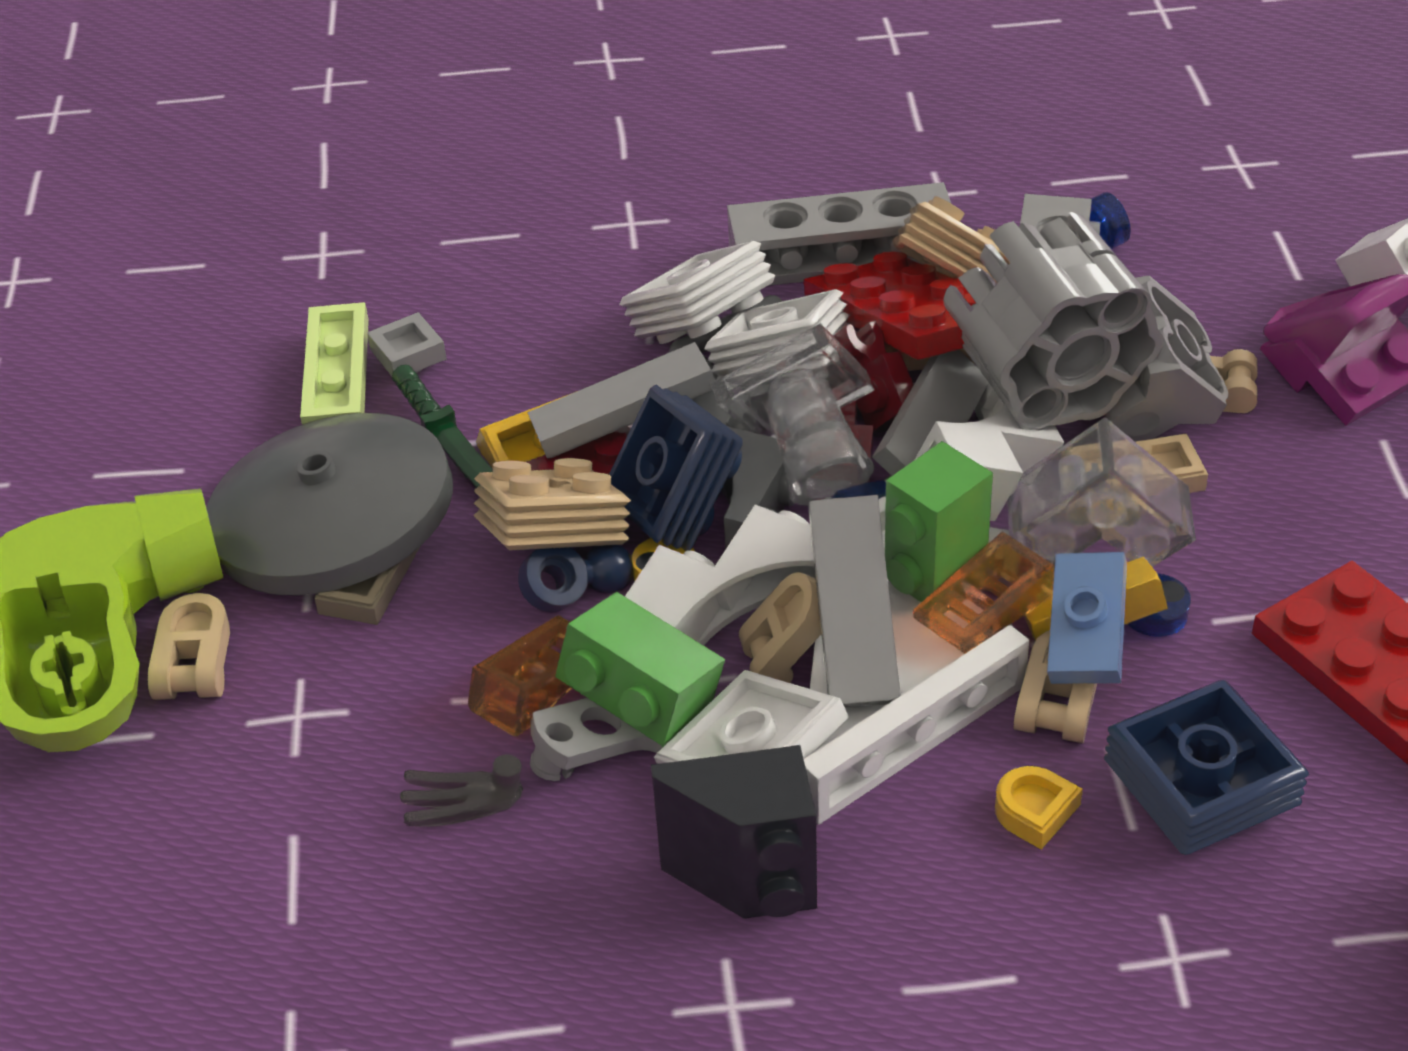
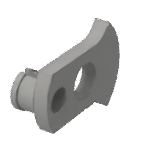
M588 698L535 711L532 715L530 727L535 748L531 754L530 767L537 776L545 780L560 781L561 768L562 775L565 778H569L574 772V768L631 751L647 750L657 753L663 748V746ZM587 720H602L611 724L617 732L607 735L596 734L589 731L582 723Z

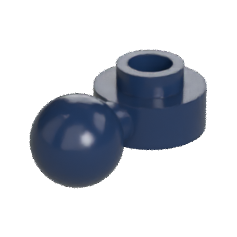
M621 545L594 546L587 553L585 559H582L571 547L536 549L524 559L518 572L519 588L524 598L533 607L545 612L561 611L578 600L588 584L594 590L601 593H615L624 589L633 576L632 557ZM541 572H546L555 579L556 590L548 589L542 583Z

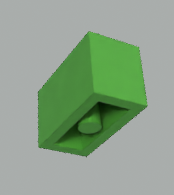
M943 441L886 480L885 562L887 579L898 591L911 595L931 610L937 608L987 570L993 472Z
M616 592L568 623L555 677L664 747L714 699L725 658Z

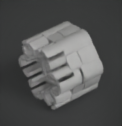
M1069 213L1067 221L1079 235L1078 238L1061 217L1045 224L1040 233L1033 225L1023 222L1019 227L1014 221L998 227L990 234V238L1010 264H1007L993 244H985L980 261L989 273L985 272L982 268L975 267L958 277L976 303L970 306L957 287L952 285L948 287L944 295L946 310L962 330L961 338L965 343L962 345L1017 423L1027 430H1037L1048 425L1066 424L1077 420H1093L1103 416L1117 404L1121 395L1137 380L1147 367V364L1152 363L1158 357L1164 343L1163 335L1157 329L1156 317L1150 308L1151 301L1147 291L1090 223L1077 213Z

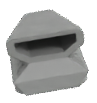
M1150 275L1137 277V281L1150 296V308L1156 317L1157 329L1163 335L1164 343L1158 357L1152 363L1147 364V367L1137 380L1121 395L1117 404L1104 414L1110 428L1127 441L1136 442L1154 439L1178 424H1215L1227 406L1225 400L1228 399V391L1223 378L1211 361L1209 353L1212 352V346L1205 329L1191 309Z

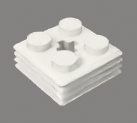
M750 241L697 254L622 297L620 305L627 308L625 316L632 318L629 326L637 328L634 336L639 338L656 336L660 344L673 341L688 333L690 338H696L718 328L722 324L718 315L729 308L732 313H738L761 302L764 298L760 290L773 283L775 278L774 274L768 272L771 264L763 262L766 254L759 252L761 243Z
M834 289L739 312L707 342L704 348L711 352L708 361L715 364L712 372L718 375L716 381L746 387L748 391L769 384L771 382L770 376L790 372L792 380H802L824 372L826 370L824 361L838 355L833 344V335L844 326L850 325L846 323L850 315L843 312L847 304L840 301L843 292Z

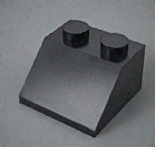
M801 745L651 765L659 858L662 871L744 919L761 916L785 917L797 911L817 909L816 812Z

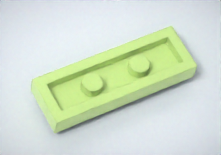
M365 302L309 307L300 414L302 425L327 417L365 412L367 332L369 321Z

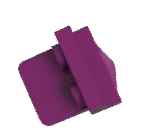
M1396 274L1341 288L1280 308L1263 328V334L1269 341L1264 343L1260 350L1296 393L1312 386L1345 426L1349 425L1408 390V329L1399 320V317L1408 308V274Z

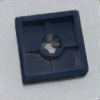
M656 384L649 389L609 473L611 485L631 500L624 506L630 512L627 517L656 543L661 541L666 546L671 544L676 549L681 547L685 551L691 550L698 537L705 534L713 522L714 504L725 481L732 478L740 467L743 440L738 434L687 395L682 396L678 392L672 393L669 389H662Z
M1218 680L1108 727L1110 735L1107 736L1106 740L1109 744L1105 747L1107 754H1105L1104 760L1178 851L1184 855L1196 852L1302 804L1301 796L1304 795L1302 787L1307 784L1305 778L1309 775V771L1226 680Z

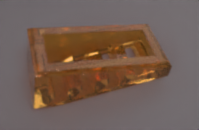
M1002 531L914 608L913 618L966 654L1038 607L1053 593L1054 565ZM1003 577L1013 585L1007 587L998 580ZM986 588L998 598L994 601L982 593L981 590ZM968 599L984 611L978 614L962 602ZM950 610L969 624L963 628L944 614Z
M557 615L473 666L468 697L469 709L512 736H519L528 730L531 725L533 712L553 707L572 689L555 677L561 653L551 648L555 646L562 650L567 625L570 621Z

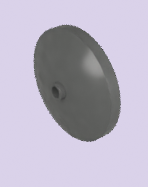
M343 414L294 427L253 449L223 476L215 487L206 509L221 568L233 580L248 588L269 594H317L365 581L395 566L417 550L433 534L446 515L453 494V479L442 445L429 430L420 424L388 414Z

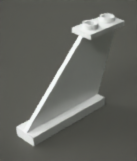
M886 496L878 499L884 553ZM888 580L901 696L889 704L845 708L849 718L814 753L804 758L816 812V823L818 825L1021 689L1027 669L1029 639L1011 625L1000 631L970 583L937 608L931 610L911 595L898 591ZM820 635L815 641L810 689L828 694L822 635Z

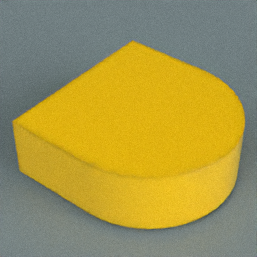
M1036 766L1015 768L1007 772L998 782L995 814L1005 829L1042 850L1081 805L1083 789L1045 768Z

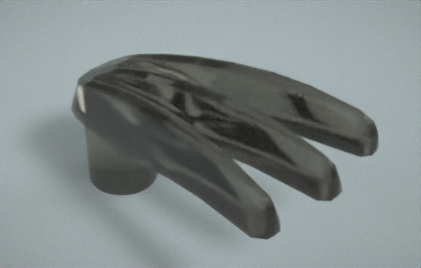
M513 755L498 756L493 762L492 772L447 773L419 770L405 771L404 780L407 783L432 790H404L400 793L401 802L407 805L433 809L406 812L404 814V823L407 826L449 825L485 817L509 809L519 800L523 791L520 782L522 768L520 760Z

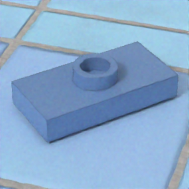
M1124 552L1056 554L1047 673L1051 684L1121 683L1127 562Z

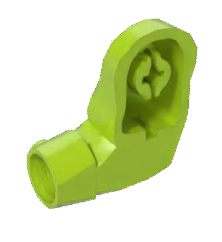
M201 489L135 495V501L84 506L40 517L6 532L0 538V722L16 740L47 752L78 751L103 741L128 720L137 697L139 661L134 649L137 636L134 613L148 601L158 596L162 602L183 593L196 592L207 584L223 579Z

